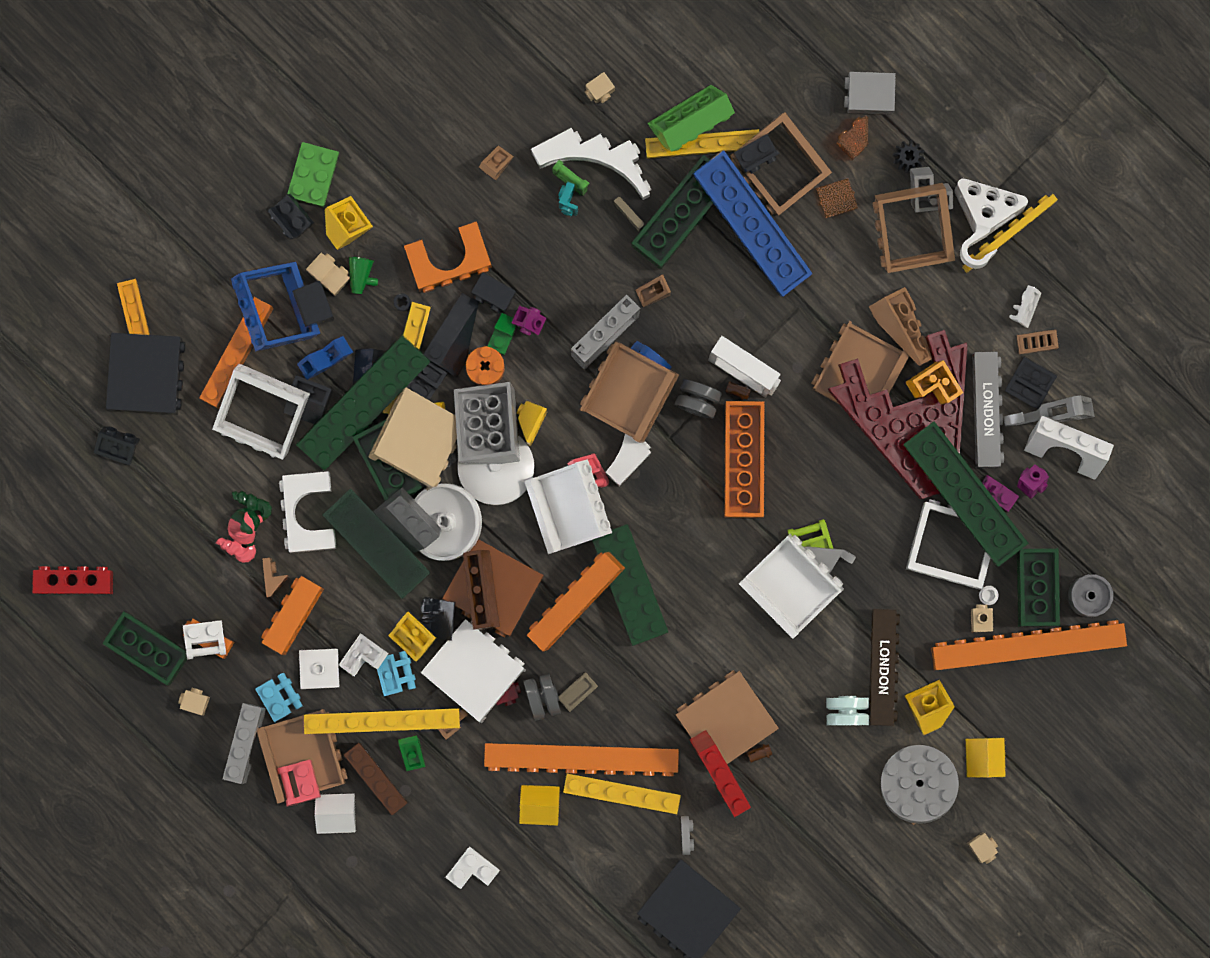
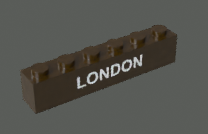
M872 609L869 725L894 726V722H897V710H894V703L898 701V691H895V683H898V672H895V664L899 663V653L896 652V645H899V633H896V625L899 626L900 614H896L897 610Z

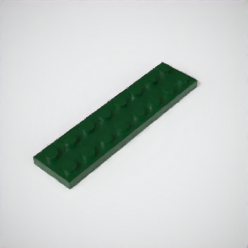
M402 334L296 445L325 471L354 441L352 437L363 432L430 363V359Z
M935 421L903 444L997 567L1029 544Z

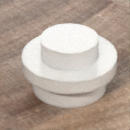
M985 586L979 592V599L985 605H992L998 600V591L992 586Z

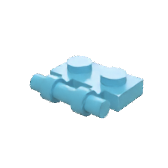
M405 651L399 652L401 660L395 661L393 654L387 655L377 669L384 696L403 692L401 685L403 683H407L409 690L416 688L414 682L416 680L415 674H412L410 667L411 659L408 658ZM397 667H403L405 677L399 678Z
M285 673L277 676L281 682L280 684L276 685L273 679L256 688L258 695L274 722L292 713L288 707L290 704L293 703L296 710L303 706L299 700V694L295 693L291 686L292 682L290 678L287 679ZM283 688L289 696L287 700H284L280 693V690Z

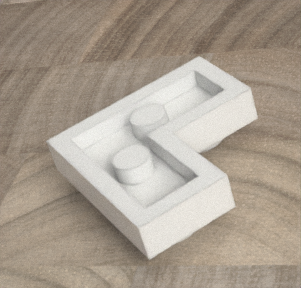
M360 633L339 663V666L355 677L365 661L378 669L389 653Z
M469 846L446 878L461 889L473 874L488 886L500 870Z

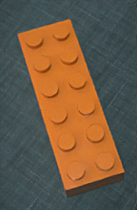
M726 401L724 518H763L764 402Z

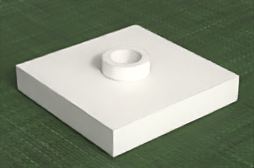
M338 649L299 650L301 689L340 687Z

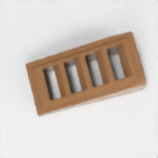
M1056 330L1016 336L1019 355L1057 350L1059 348ZM1049 335L1051 338L1050 346H1048L1047 336ZM1039 337L1043 338L1044 347H1040ZM1027 338L1028 349L1024 348L1023 339ZM1031 338H1035L1036 348L1032 347Z

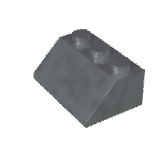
M403 488L374 510L379 519L412 553L425 549L440 536L441 528Z

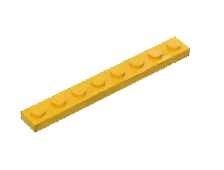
M459 709L304 715V734L460 728Z

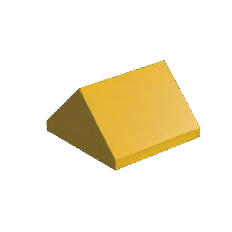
M1004 738L965 739L966 777H1005Z
M521 785L520 824L558 825L560 787Z

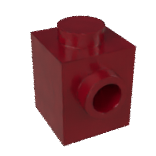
M518 682L513 683L496 703L497 705L505 703V706L517 703L516 699L519 698L518 694L521 693Z

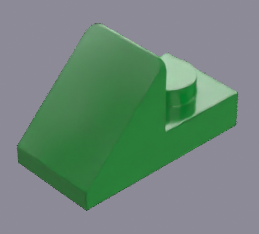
M501 314L487 346L497 350L504 356L517 328L516 325L512 324L513 317Z
M417 735L399 739V747L406 771L425 767L420 740Z

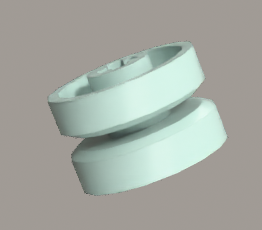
M856 696L826 698V708L838 710V713L826 715L827 725H869V715L857 713V710L869 708V698H856Z

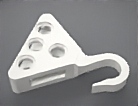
M960 179L954 192L974 232L963 243L960 257L966 266L978 269L988 263L996 254L997 249L988 253L980 260L972 259L968 255L967 249L1021 214L1028 200L1025 196L971 180ZM968 191H973L976 195H971ZM986 196H991L994 201L988 200ZM1008 201L1013 206H1008L1005 204V202ZM982 213H987L990 217L986 218Z

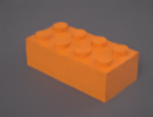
M303 576L294 580L291 585L293 589L291 594H286L281 602V605H283L281 611H276L271 619L274 623L270 629L266 628L261 636L264 645L281 655H286L324 590V588Z

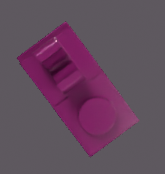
M988 475L982 481V484L999 506L1006 512H1009L1019 496Z

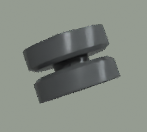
M683 379L680 390L686 395H677L674 406L690 414L713 419L716 408L709 403H719L722 393L709 386Z
M550 673L540 676V689H538L533 678L524 681L535 721L545 718L543 706L546 705L551 716L561 714L558 704L559 697L555 684L553 685Z

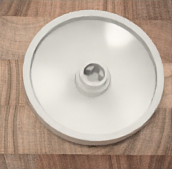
M518 436L519 462L484 464L459 463L458 460V475L461 484L474 499L488 505H504L515 501L525 493L527 488L524 481L532 479L534 475V459L530 448L521 437Z
M443 483L430 490L424 489L416 496L414 500L441 528L440 536L428 547L420 550L421 553L435 560H454L462 557L463 553L469 552L474 547L481 533L482 516L476 500L467 490L454 484Z

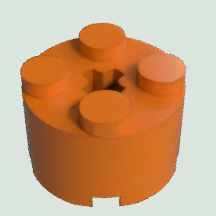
M484 346L470 353L466 361V371L470 380L478 386L497 384L504 375L505 365L501 354L497 350ZM483 363H489L488 371L485 369L483 371L481 370Z

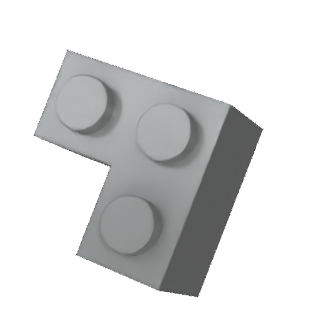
M930 167L910 169L911 189L934 184V174ZM944 183L943 185L947 192L948 208L953 209V190L949 183ZM936 194L911 199V205L915 212L938 210Z

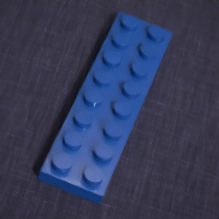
M724 150L692 173L781 297L812 275L810 269Z

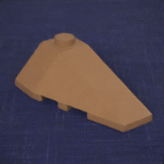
M905 287L869 306L878 324L919 366L932 359L926 339L921 336L919 327H921L920 320H916L914 314L916 310L915 304Z

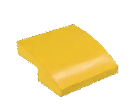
M409 612L402 617L388 635L416 662L436 639Z

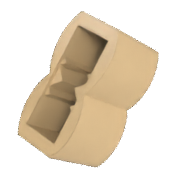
M320 253L307 267L306 271L314 279L320 281L322 286L332 295L336 296L349 282L350 278L348 275L350 273L343 266L338 268L334 264L335 259L328 253L326 255Z

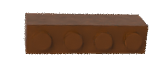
M490 550L465 552L463 557L473 630L500 627Z
M361 743L356 744L344 754L391 815H394L408 804V801Z

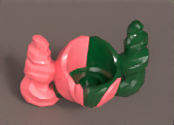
M234 491L232 492L234 500L245 505L246 508L237 510L229 520L228 532L234 541L219 538L216 544L220 545V548L229 555H234L238 561L245 563L255 558V532L260 523L269 518L272 507L269 502L259 499L251 493ZM258 510L261 512V514L257 515L255 511Z

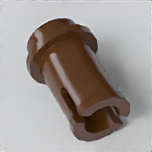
M729 381L726 393L740 397L741 400H748L751 392L748 386L743 387Z
M763 744L762 747L747 751L751 763L765 757L770 758L769 756L773 755L769 744Z

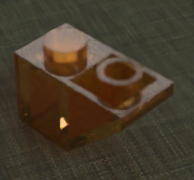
M866 115L863 118L859 116L851 124L853 127L849 131L845 129L838 136L840 140L837 145L852 161L868 145V117Z

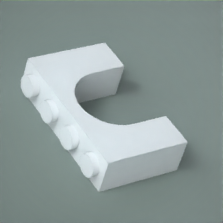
M1041 416L1029 435L1024 451L1042 458L1047 449L1051 447L1068 448L1082 457L1077 473L1095 480L1107 464L1114 445Z
M317 472L282 476L283 480L279 481L280 492H284L281 507L282 511L286 513V519H283V529L287 530L288 538H284L285 549H289V553L336 549L334 529L306 530L298 524L295 517V508L301 498L309 494L331 492L330 473Z

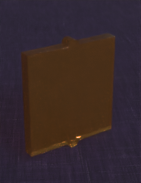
M848 178L816 188L820 199L819 205L822 206L826 218L858 208L854 197L855 192L852 191Z

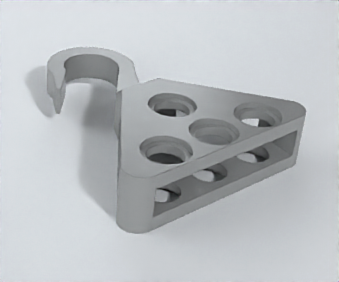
M1080 395L1042 404L1034 412L1026 414L1021 412L1004 416L1003 418L1005 427L1039 421L1041 416L1057 422L1088 419L1095 416L1092 399ZM1067 407L1068 413L1053 416L1052 409Z

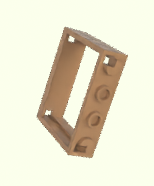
M785 112L737 149L739 150L768 134L781 124L818 171L819 175L780 207L753 173L750 174L749 171L744 173L733 153L729 156L736 168L742 172L746 182L753 186L755 189L754 193L759 200L763 199L767 204L765 206L767 211L772 215L775 214V216L784 212L832 173Z
M943 183L875 195V202L872 204L874 213H877L878 220H875L877 232L880 231V238H877L879 250L882 249L883 256H880L881 266L885 267L887 273L955 261L947 192ZM936 194L943 251L890 260L883 204Z

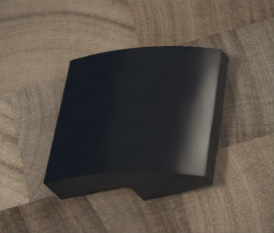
M1024 356L1005 391L1038 410L1058 375Z
M430 362L405 388L430 400L447 373Z

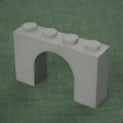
M248 703L242 704L223 775L224 780L239 784L247 782L251 767L249 758L258 728L262 726L266 708Z

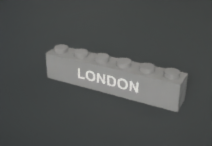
M974 352L972 354L975 465L976 468H999L1001 463H1004V452L1000 451V444H1003V433H1000V425H1003V415L999 414V406H1002V395H999L1002 378L998 376V368H1001V357H998V352Z

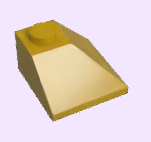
M351 196L325 209L326 235L337 250L350 244L373 227Z
M526 401L525 404H520L516 414L519 415L518 420L526 443L531 447L547 414V409Z
M940 680L904 695L923 735L941 728L954 709V704Z

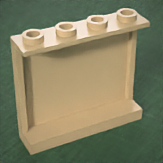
M404 388L398 395L368 457L374 461L380 459L427 486L426 490L437 487L441 480L439 475L441 471L446 469L449 463L447 460L448 456L454 452L457 446L455 444L457 440L456 416L410 389Z

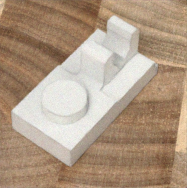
M1028 285L1022 295V305L1013 306L1018 311V314L1016 316L1010 315V319L1028 328L1041 292L1035 287Z

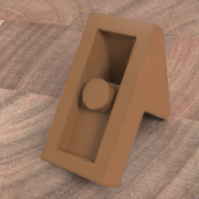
M497 146L481 162L479 168L497 180L514 156L500 146Z
M263 558L266 597L270 598L274 596L289 576L274 577L273 573H277L276 562H272V558Z

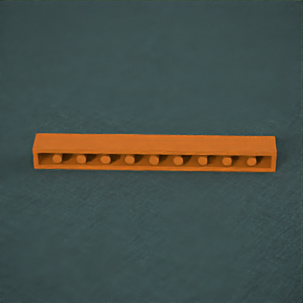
M1118 620L1107 621L1106 626H1100L1099 623L1088 624V628L1082 629L1080 625L1069 626V630L1062 631L1061 627L1050 629V633H1042V630L1031 631V635L1023 636V632L1012 633L1011 638H1004V635L993 636V640L985 641V637L973 638L974 642L966 643V639L954 641L955 645H947V642L935 643L936 647H932L931 652L935 671L1127 646L1124 623L1119 624Z
M485 743L484 767H488V771H500V767H508V771L519 772V768H527V772H539V768L546 769V772L558 773V769H566V773H577V770H585V774H596L597 770H604V774H616V771H624V775H635V771H641L643 775L654 776V772H662V776H674V773H678L679 749Z

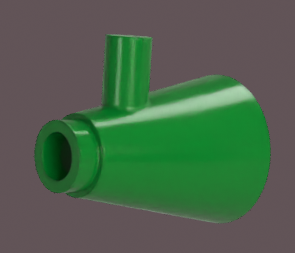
M349 256L350 287L352 293L362 294L365 285H378L377 278L369 277L374 260Z

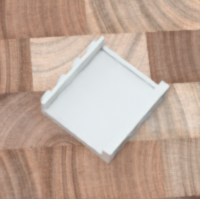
M588 459L524 481L548 554L612 533Z
M789 534L739 585L793 639L844 588L840 579L836 576L833 578L828 573L830 571L828 567L822 562L819 564L814 559L816 557L810 549L806 550L801 545L802 541L796 535L792 536Z
M465 619L453 633L452 641L448 640L421 673L477 721L482 723L487 718L485 716L526 669L522 667L524 663L517 657L512 659L508 655L510 651L502 644L498 647L493 643L495 638L489 633L483 634L479 630H473L472 620L468 622Z

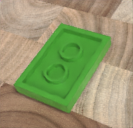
M302 142L288 194L291 193L295 200L324 208L339 152Z

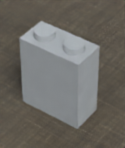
M850 72L848 77H845V89H848V96L844 97V107L847 108V113L893 114L895 111L896 73Z

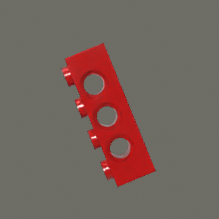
M39 566L38 570H33V593L113 594V571L108 570V567H96V570H89V567H77V570H69V567L60 566L58 570H50L48 566ZM52 575H56L58 583L52 586L49 579ZM76 575L78 581L75 585L71 586L68 581L69 577ZM91 575H95L97 578V582L93 586L88 584V578Z

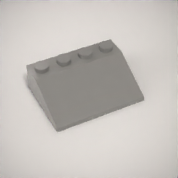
M505 382L454 389L459 463L504 464L519 462L515 389L512 384Z

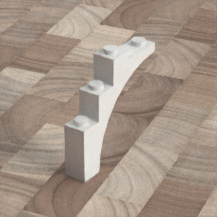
M572 128L531 149V153L540 169L557 163L558 160L562 162L571 160L598 163L623 176L636 189L642 200L650 197L649 191H651L647 180H642L640 176L642 171L639 165H634V162L639 159L638 154H640L637 145L635 143L632 144L630 140L609 150L611 145L606 137L603 138L601 134L580 144L579 142L582 141L577 131L573 132Z
M625 434L622 447L615 461L605 472L606 475L620 486L651 454L649 451L651 447L645 441L644 443H639L631 436Z

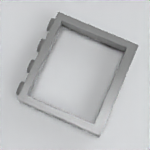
M626 295L571 348V357L585 370L639 318L640 307Z

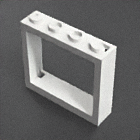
M723 336L720 337L710 353L708 361L765 398L768 394L772 396L781 381L778 379L780 373Z
M238 364L233 370L213 430L222 433V436L234 438L238 443L250 445L257 451H264L273 458L278 457L283 460L288 454L310 394L242 364ZM239 380L298 404L284 445L225 421Z
M935 500L924 502L906 569L975 589H982L990 557L986 552L984 553L978 579L915 562L929 510L958 517L950 505L943 507L940 506V502Z

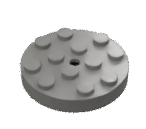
M925 745L908 746L896 752L886 763L881 776V793L887 807L897 817L911 823H929L944 816L953 806L959 788L957 771L951 760L941 751Z

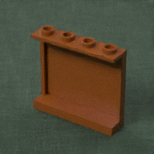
M478 539L470 551L490 550L500 627L496 628L495 633L505 638L506 635L511 636L544 575ZM463 561L442 599L455 602V608L462 609L461 614L471 619Z

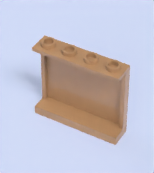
M849 321L847 325L843 324L838 333L841 335L839 341L834 340L830 351H832L830 358L825 357L820 367L823 368V371L820 375L816 374L811 383L814 385L812 390L838 403L828 391V388L844 383L838 365L858 358L869 394L871 395L886 389L890 393L909 355L904 350L901 351L851 324L852 322Z
M615 342L610 345L607 351L608 357L606 361H602L600 364L597 378L591 381L588 395H585L581 400L580 405L582 407L580 410L631 436L635 441L644 443L679 374L622 343Z
M734 670L724 676L726 680L721 684L717 681L708 687L710 689L708 693L704 695L701 692L692 698L694 700L692 704L688 706L685 703L676 709L678 711L676 717L690 737L693 738L707 730L727 764L779 729L740 671L735 673Z
M322 709V710H320V711H316V712L309 713V714H330V713H329V712H325V709ZM304 715L258 728L257 734L277 804L287 800L281 775H278L277 771L280 767L310 759L319 791L346 783L345 779H348L346 769L341 768L340 761L343 759L340 749L336 750L334 742H337L335 733L304 734ZM289 772L288 775L294 798L300 795L293 772Z

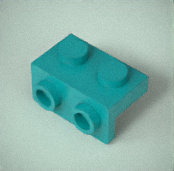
M567 182L566 186L562 185L558 195V199H560L559 209L562 210L561 213L572 217V214L577 216L578 206L570 203L575 192V184Z

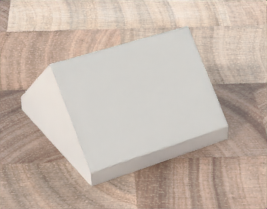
M355 793L324 794L320 798H316L315 822L317 834L356 832Z

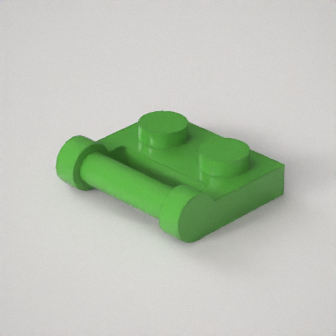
M558 160L553 167V174L566 184L567 182L575 184V191L584 196L590 183L587 180H582L565 167L561 160Z

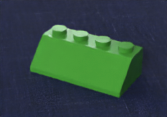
M710 85L653 119L648 125L661 144L672 152L679 150L688 141L697 139L701 133L712 130L716 124L728 120L735 112L727 94Z

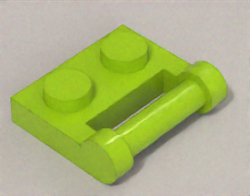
M824 519L819 520V523L793 530V528L787 530L788 535H796L797 537L821 530L822 536L802 541L801 545L833 549Z

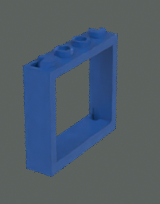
M296 262L242 272L231 278L232 286L255 351L309 340L320 334L317 324L305 327L292 291L304 286ZM282 274L302 334L267 341L247 281Z

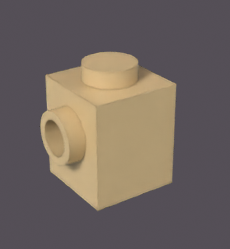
M603 72L585 85V94L590 101L594 100L596 104L600 101L604 103L611 97L610 94L615 91V86L605 72Z
M976 605V608L971 609V632H993V608H988V605Z
M191 688V691L186 690L185 693H181L178 704H181L180 709L205 715L210 697L202 695V690Z
M984 832L967 842L980 863L985 862L987 864L996 858L995 854L998 853L996 850L998 845L992 837L988 838Z

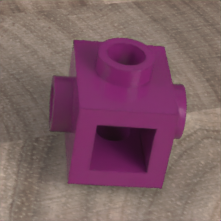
M519 306L512 324L521 328L520 332L528 336L531 333L539 335L546 317L540 315L541 311L536 308L530 307L528 309Z
M1035 464L1030 469L1027 467L1021 473L1017 487L1032 499L1038 492L1041 494L1046 490L1049 476L1043 468H1039Z

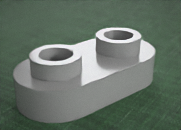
M681 816L682 855H690V851H694V839H690V831H693V820H689V816Z

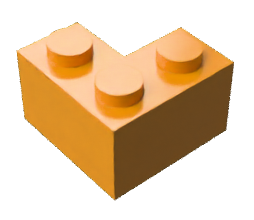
M944 360L933 363L906 381L915 398L923 397L933 391L940 404L949 403L963 394L962 389Z

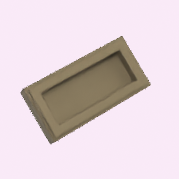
M621 197L616 198L614 205L640 232L644 228L643 221Z
M585 672L558 696L559 701L570 712L592 693L598 685Z

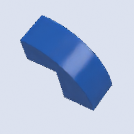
M342 336L333 340L323 349L307 355L297 365L308 380L336 365L352 354L353 351Z

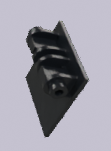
M424 597L423 602H421V612L423 613H420V616H422V619H419V621L436 638L452 641L455 602Z

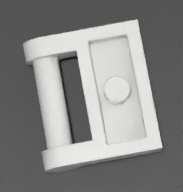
M222 620L183 625L187 660L193 659L196 656L219 653L220 655H226ZM218 642L219 646L192 649L191 646Z

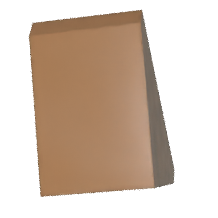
M663 275L636 289L643 307L664 299L671 294Z

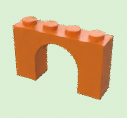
M477 222L459 227L465 246V258L453 270L444 271L434 267L428 259L422 240L404 246L419 292H430L434 290L435 286H448L453 283V280L460 279L462 281L470 278V275L477 272L480 275L482 272L486 273L489 271L488 268L492 266Z

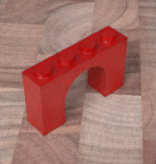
M707 730L689 739L733 816L736 817L750 809L749 802Z

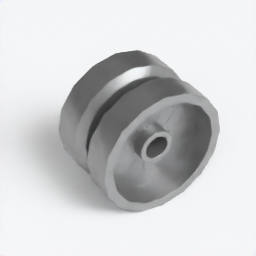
M1088 574L1077 578L1070 585L1067 592V600L1070 608L1076 614L1083 617H1095L1104 614L1110 608L1113 602V590L1105 578L1099 575ZM1089 592L1093 595V599L1088 598Z

